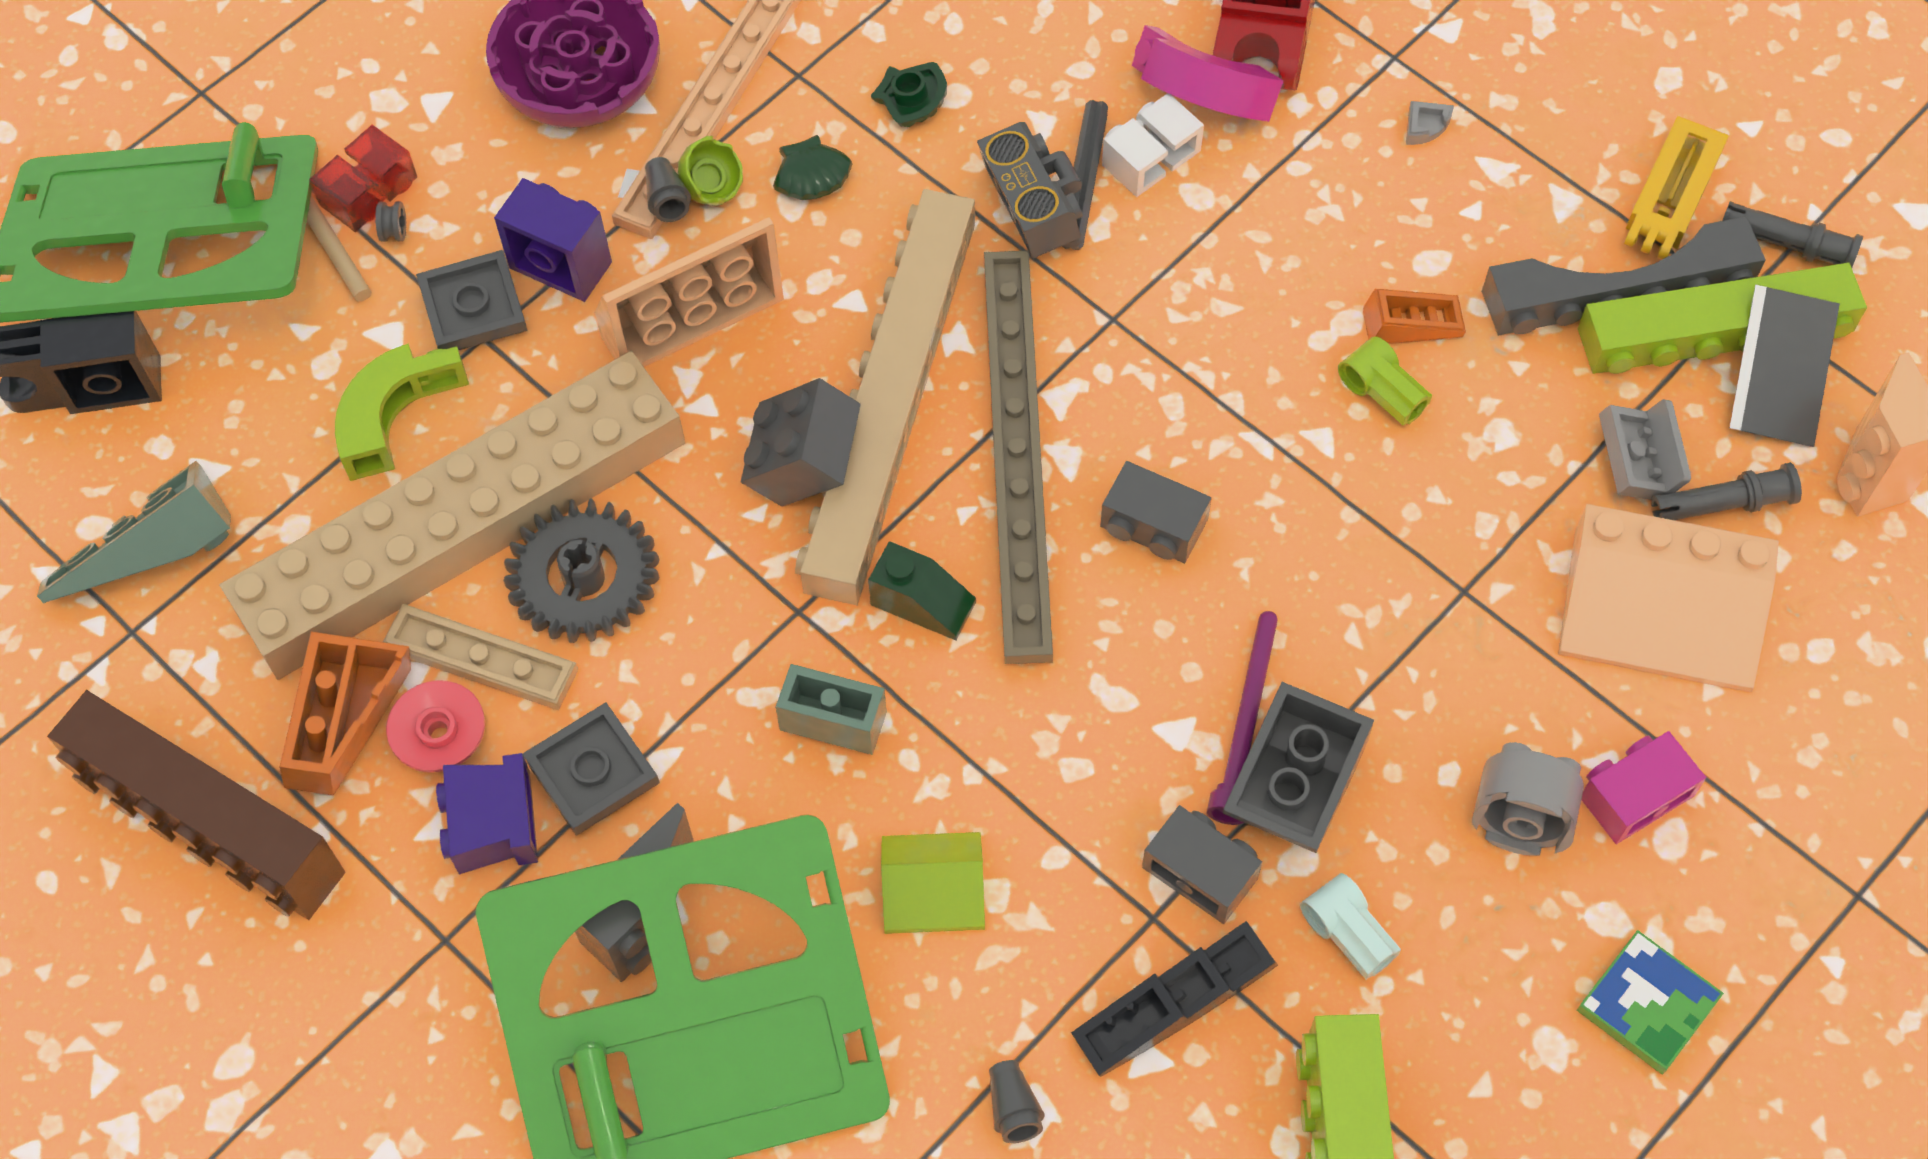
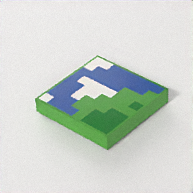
M1637 930L1576 1011L1663 1075L1724 993Z

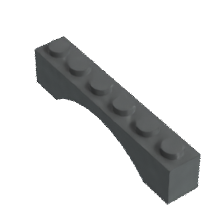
M1747 216L1704 224L1694 238L1676 253L1655 264L1631 271L1614 273L1577 272L1555 267L1533 258L1489 266L1481 292L1497 335L1509 333L1521 335L1539 327L1555 324L1559 326L1571 325L1582 318L1586 304L1758 277L1766 259Z

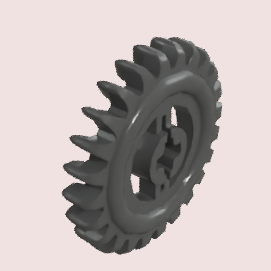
M592 498L588 501L585 513H580L575 501L571 499L567 516H563L555 505H551L552 522L548 523L538 514H535L534 521L538 530L536 533L523 526L520 527V534L526 545L516 542L510 543V550L517 559L507 558L504 560L506 570L512 575H506L503 581L505 587L512 591L508 595L510 604L519 607L517 612L521 620L532 619L531 625L534 631L540 632L549 626L548 634L550 639H557L563 632H567L568 641L574 643L578 640L580 633H585L588 641L593 642L596 640L598 630H602L605 635L610 637L614 635L613 624L618 623L622 627H629L631 625L628 617L629 613L641 615L645 612L644 606L639 600H650L654 597L655 594L650 585L655 584L660 578L658 571L654 569L660 559L658 554L652 551L655 545L653 537L650 535L643 537L645 533L643 522L637 521L630 527L631 515L628 510L625 509L618 519L615 520V509L611 502L606 504L604 511L600 515L597 513L596 504ZM604 550L609 552L617 565L614 581L605 592L596 598L580 601L582 597L593 595L603 586L605 573L600 558ZM556 558L565 586L561 596L555 593L548 580L550 567Z

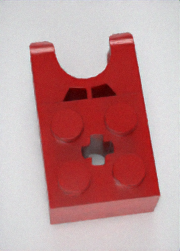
M1223 0L1213 56L1241 63L1252 57L1267 58L1276 65L1279 78L1283 80L1281 89L1297 90L1315 0Z

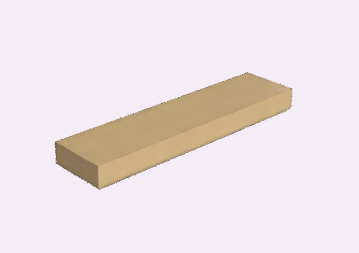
M402 604L383 640L384 643L409 646L410 660L558 711L579 670L576 662L406 604Z

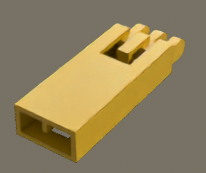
M1677 115L1626 226L1629 232L1624 245L1633 247L1638 236H1644L1646 239L1641 251L1649 254L1654 242H1659L1662 245L1658 251L1657 258L1660 259L1668 257L1672 247L1679 248L1729 137L1728 134ZM1656 202L1664 206L1670 207L1672 209H1675L1671 219L1668 218V215L1671 210L1663 206L1659 207L1657 213L1652 212L1656 205Z

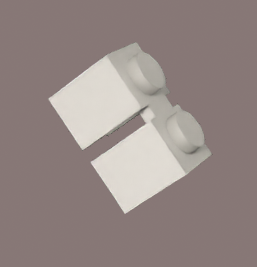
M1167 93L1156 102L1145 104L1138 112L1136 120L1132 118L1124 125H1116L1106 134L1103 139L1102 166L1135 197H1138L1166 177V171L1158 162L1161 161L1173 172L1201 151L1204 124L1171 94Z

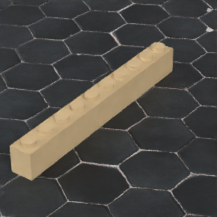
M923 188L919 204H912L909 209L906 229L910 232L907 241L900 240L897 246L895 266L898 269L895 277L889 276L886 280L883 293V303H886L883 314L877 313L875 315L871 330V340L875 341L871 352L864 351L861 358L859 377L862 378L859 390L852 389L849 397L859 402L861 406L844 484L822 492V494H825L821 507L814 506L809 520L808 533L812 534L808 548L801 547L797 556L795 574L801 575L803 594L858 606L974 231L975 199Z

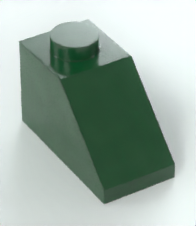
M891 541L888 542L868 579L871 606L957 641L976 604V597L932 558Z

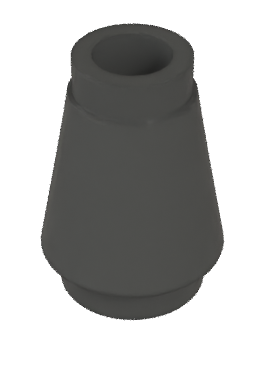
M663 157L653 158L645 166L648 209L660 221H678L688 213L691 195L668 159Z
M1006 1060L993 1065L989 1069V1075L991 1078L994 1130L1002 1135L1003 1141L1006 1143H1021L1035 1138L1043 1131L1041 1121L1044 1119L1045 1113L1023 1072L1020 1070L1019 1063L1015 1060Z

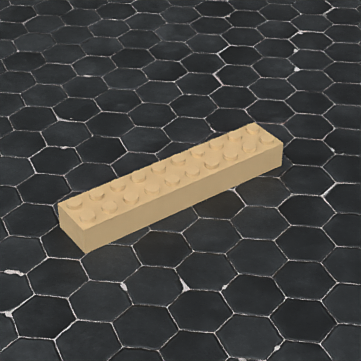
M631 350L220 583L219 586L276 679L280 680L303 666L311 631L352 638L397 612L402 604L409 605L507 548L511 542L521 540L520 527L523 526L531 532L536 531L535 514H538L543 520L550 523L552 522L551 505H555L560 513L564 515L569 512V501L571 499L579 506L686 444L680 416Z

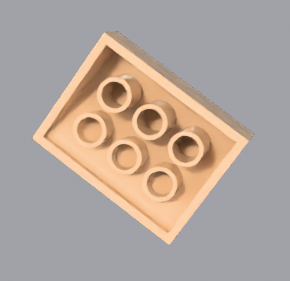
M770 217L761 220L603 295L594 313L600 336L614 360L632 350L643 367L783 301L784 296L773 221Z
M1586 504L1574 534L1558 655L1752 692L1775 585L1779 540Z

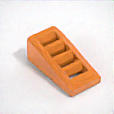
M1375 288L1363 308L1368 340L1371 337L1377 336L1387 343L1459 338L1463 337L1466 333L1458 295ZM1436 310H1442L1444 322L1438 321ZM1420 312H1424L1425 320H1421ZM1401 313H1405L1406 319L1402 318Z

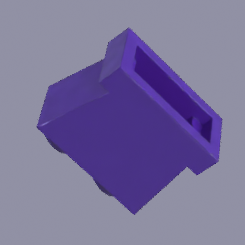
M522 753L502 756L503 765H443L444 783L436 785V794L440 812H446L447 829H440V845L443 858L451 859L459 875L514 857L518 866L538 863L530 770Z

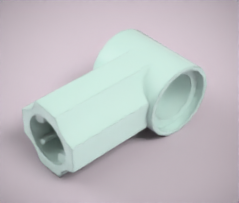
M1343 873L1334 877L1300 903L1302 914L1312 929L1324 939L1331 938L1365 980L1385 969L1401 952V948L1368 911L1367 900L1360 888L1350 877Z

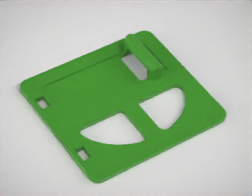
M242 122L234 128L231 141L46 156L24 162L19 168L0 229V277L1 275H13L11 281L0 282V323L276 299L289 295L296 287L318 157V147L315 138L310 135L259 138L258 132L253 125ZM278 164L272 196L266 200H255L251 183L254 166ZM224 171L222 188L227 203L218 204L216 201ZM26 194H37L36 200L24 201ZM259 230L266 231L249 248L221 263L182 276L162 277L169 244L175 238ZM134 242L126 274L121 280L114 283L88 282L65 277L47 269L35 258L41 251L52 248Z
M809 814L799 815L487 892L479 900L476 907V918L533 1159H728L876 1121L887 1112L890 1105L888 1087L828 832L824 823L818 817ZM823 871L830 903L812 906L806 877ZM687 884L727 886L754 894L774 904L796 922L807 939L806 948L801 955L794 958L700 980L693 974L676 895ZM622 900L635 903L641 913L657 981L656 989L650 994L557 1017L545 1014L540 1007L541 986L549 965L563 944L579 927L607 907ZM860 1029L867 1060L849 1063L843 1034ZM624 1052L627 1057L643 1125V1132L624 1138L607 1066V1054ZM571 1063L574 1064L593 1146L588 1148H579L576 1144L559 1073L562 1066Z

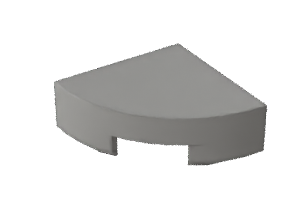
M1411 101L1408 112L1406 145L1423 144L1439 137L1450 123L1454 105Z

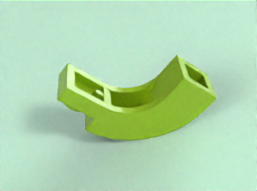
M408 343L376 357L351 380L340 399L335 417L337 449L350 481L395 469L389 444V433L394 419L404 407L417 399L469 385L466 370L457 346L449 349H435L426 355L414 358Z

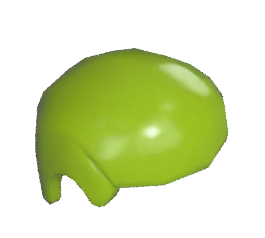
M705 136L689 145L678 161L677 175L689 191L691 199L695 202L708 206L722 205L736 196L743 183L742 163L735 151H733V146L713 139V136Z

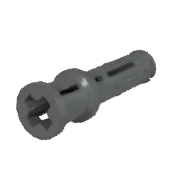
M1732 201L1729 202L1722 220L1747 216L1756 239L1803 253L1802 257L1806 258L1805 261L1813 262L1817 259L1833 265L1850 263L1851 268L1854 265L1864 237L1860 234L1850 237L1828 230L1826 224L1820 222L1819 224L1814 223L1813 227L1800 224L1786 218L1745 207Z
M1789 462L1781 464L1780 468L1774 471L1755 474L1752 470L1744 471L1741 475H1738L1735 481L1664 495H1653L1651 506H1658L1661 509L1652 511L1654 517L1675 521L1741 507L1745 511L1752 513L1760 511L1763 505L1786 501L1789 505L1800 503L1802 488L1798 471L1794 464Z

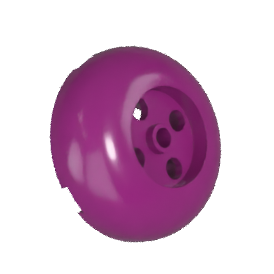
M511 0L495 18L486 43V57L489 70L502 96L525 116L543 124L562 128L593 126L609 121L624 113L643 96L655 76L660 56V40L655 19L652 18L644 7L642 0ZM601 46L606 48L603 56L595 53Z

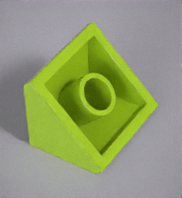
M981 832L882 836L881 876L885 934L985 930Z

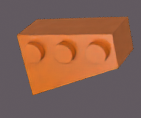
M311 631L279 766L284 788L334 795L411 671L409 646Z

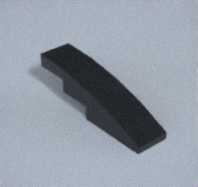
M1245 921L1207 949L1198 948L1162 975L1153 974L1075 1029L1071 1034L1097 1074L1102 1077L1201 1018L1273 970L1278 964L1251 925Z

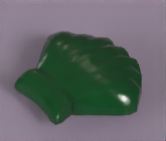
M928 62L903 70L889 66L882 82L871 94V98L877 103L886 105L892 118L899 126L908 128L916 122H923L928 117L936 114L938 108L942 106L944 98L947 96V81L941 68L935 62Z
M815 135L804 141L779 148V152L784 159L774 180L773 187L774 190L795 199H817L841 188L848 178L853 163L845 153L836 148L821 144L820 137Z

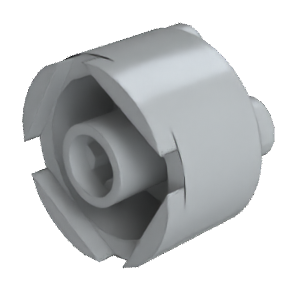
M1510 742L1504 744L1501 752L1490 757L1484 764L1472 817L1474 827L1477 830L1480 824L1486 830L1485 839L1509 852L1528 856H1540L1541 848L1556 846L1555 853L1563 852L1573 843L1584 789L1583 779L1580 776V764L1568 757L1556 758L1545 753L1532 751L1527 745L1522 743Z

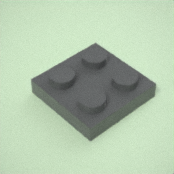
M503 250L416 274L438 349H449L457 346L458 350L528 331Z
M607 702L523 753L527 765L575 836L660 783L658 775Z

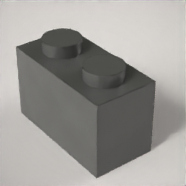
M1126 460L1102 504L1100 527L1106 529L1116 539L1122 541L1132 540L1148 547L1153 554L1162 559H1175L1185 564L1209 519L1212 497Z
M1179 805L1144 850L1142 868L1216 920L1225 924L1258 880L1263 861L1257 858L1258 855L1255 850L1244 841L1239 839L1230 840L1217 831L1213 821L1206 815L1195 810L1189 812Z

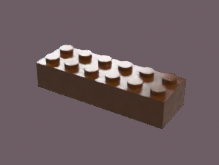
M87 689L47 736L59 750L55 758L73 772L71 777L80 786L93 794H96L101 789L111 796L109 802L131 818H134L137 813L141 814L150 821L148 827L166 841L172 843L176 837L188 845L187 852L204 865L211 867L216 861L228 870L225 875L233 883L248 892L255 886L267 895L264 900L271 907L287 917L294 911L310 920L346 873L323 836Z

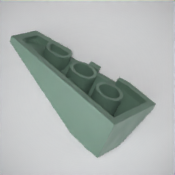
M197 460L146 497L148 502L141 509L142 513L136 518L133 515L127 517L123 515L114 522L112 528L103 536L102 539L105 543L100 547L94 542L86 545L42 580L37 593V597L41 602L46 603L192 556L202 548L208 552L220 545L229 535L227 530L230 529L231 514Z

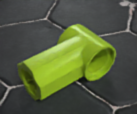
M1377 336L1371 337L1338 365L1339 376L1349 390L1359 396L1368 394L1401 425H1410L1431 402L1432 394L1399 366V360L1393 348L1385 340Z

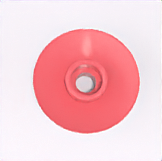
M429 681L411 688L393 705L387 719V740L395 756L406 766L422 772H442L443 765H460L476 751L484 735L485 716L478 699L466 687L450 681ZM437 728L447 729L446 734L443 736L431 738L433 731Z

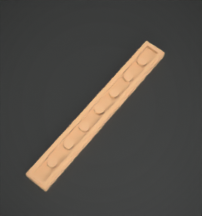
M801 0L747 1L612 214L614 225L649 239L654 238L663 221H660L648 209L646 164L653 158L663 157L670 161L671 166L677 173L678 161L689 145L705 136H713V139L716 138Z

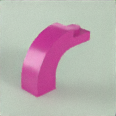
M1144 25L1131 65L1143 73L1142 80L1173 96L1218 112L1268 122L1283 84L1282 79L1259 65L1230 61L1204 53L1184 44L1159 27Z

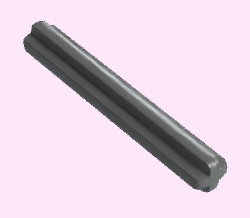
M1092 99L1085 104L1074 162V169L1082 182V188L1074 193L1083 215L1082 218L1077 219L1081 238L1063 245L1062 247L1065 249L1080 250L1084 245L1108 116V105L1104 101L1097 102Z

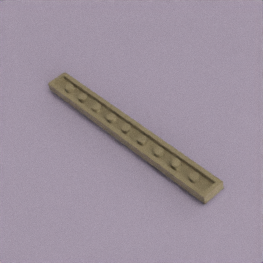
M1029 250L984 252L1004 664L1053 663Z

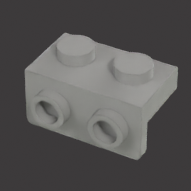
M1662 399L1648 411L1609 405L1599 413L1618 495L1651 500L1653 495L1674 493L1690 482L1691 473L1671 400Z

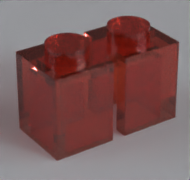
M373 124L344 148L346 155L358 163L355 167L337 154L309 179L318 204L355 233L367 222L376 218L378 202H383L385 199L389 202L392 201L398 194L407 191L412 182L418 177L410 152Z

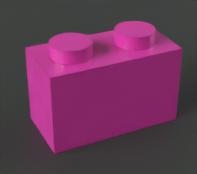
M1670 731L1654 740L1649 735L1641 738L1625 752L1627 757L1615 764L1608 759L1593 768L1586 776L1589 781L1583 791L1581 800L1616 845L1693 798L1707 778Z

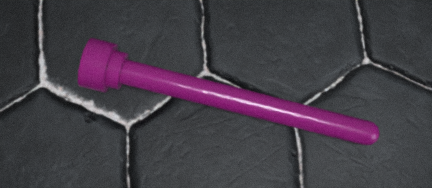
M1264 611L1259 616L1223 783L1217 785L1216 790L1210 793L1206 813L1211 819L1223 824L1239 825L1244 823L1223 814V809L1251 749L1278 622L1276 614L1272 611Z

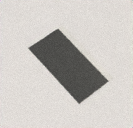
M1755 285L1729 428L1811 447L1815 446L1840 303Z

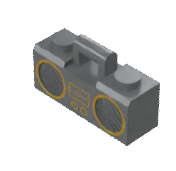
M1018 122L977 140L985 168L1032 259L1081 238L1077 219L1082 218L1083 215L1074 193L1082 188V182L1064 151L1050 154L1041 133L1032 135L1026 122ZM1056 172L1060 180L1051 181L1049 175Z

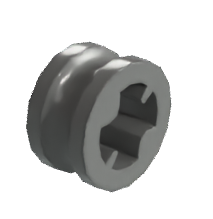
M396 201L391 207L387 206L386 202H378L375 222L379 241L386 242L389 237H395L397 242L404 241L406 236V212L403 202Z

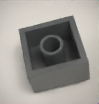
M821 378L759 402L753 415L754 426L749 446L744 454L745 464L740 482L781 507L843 485L861 404Z

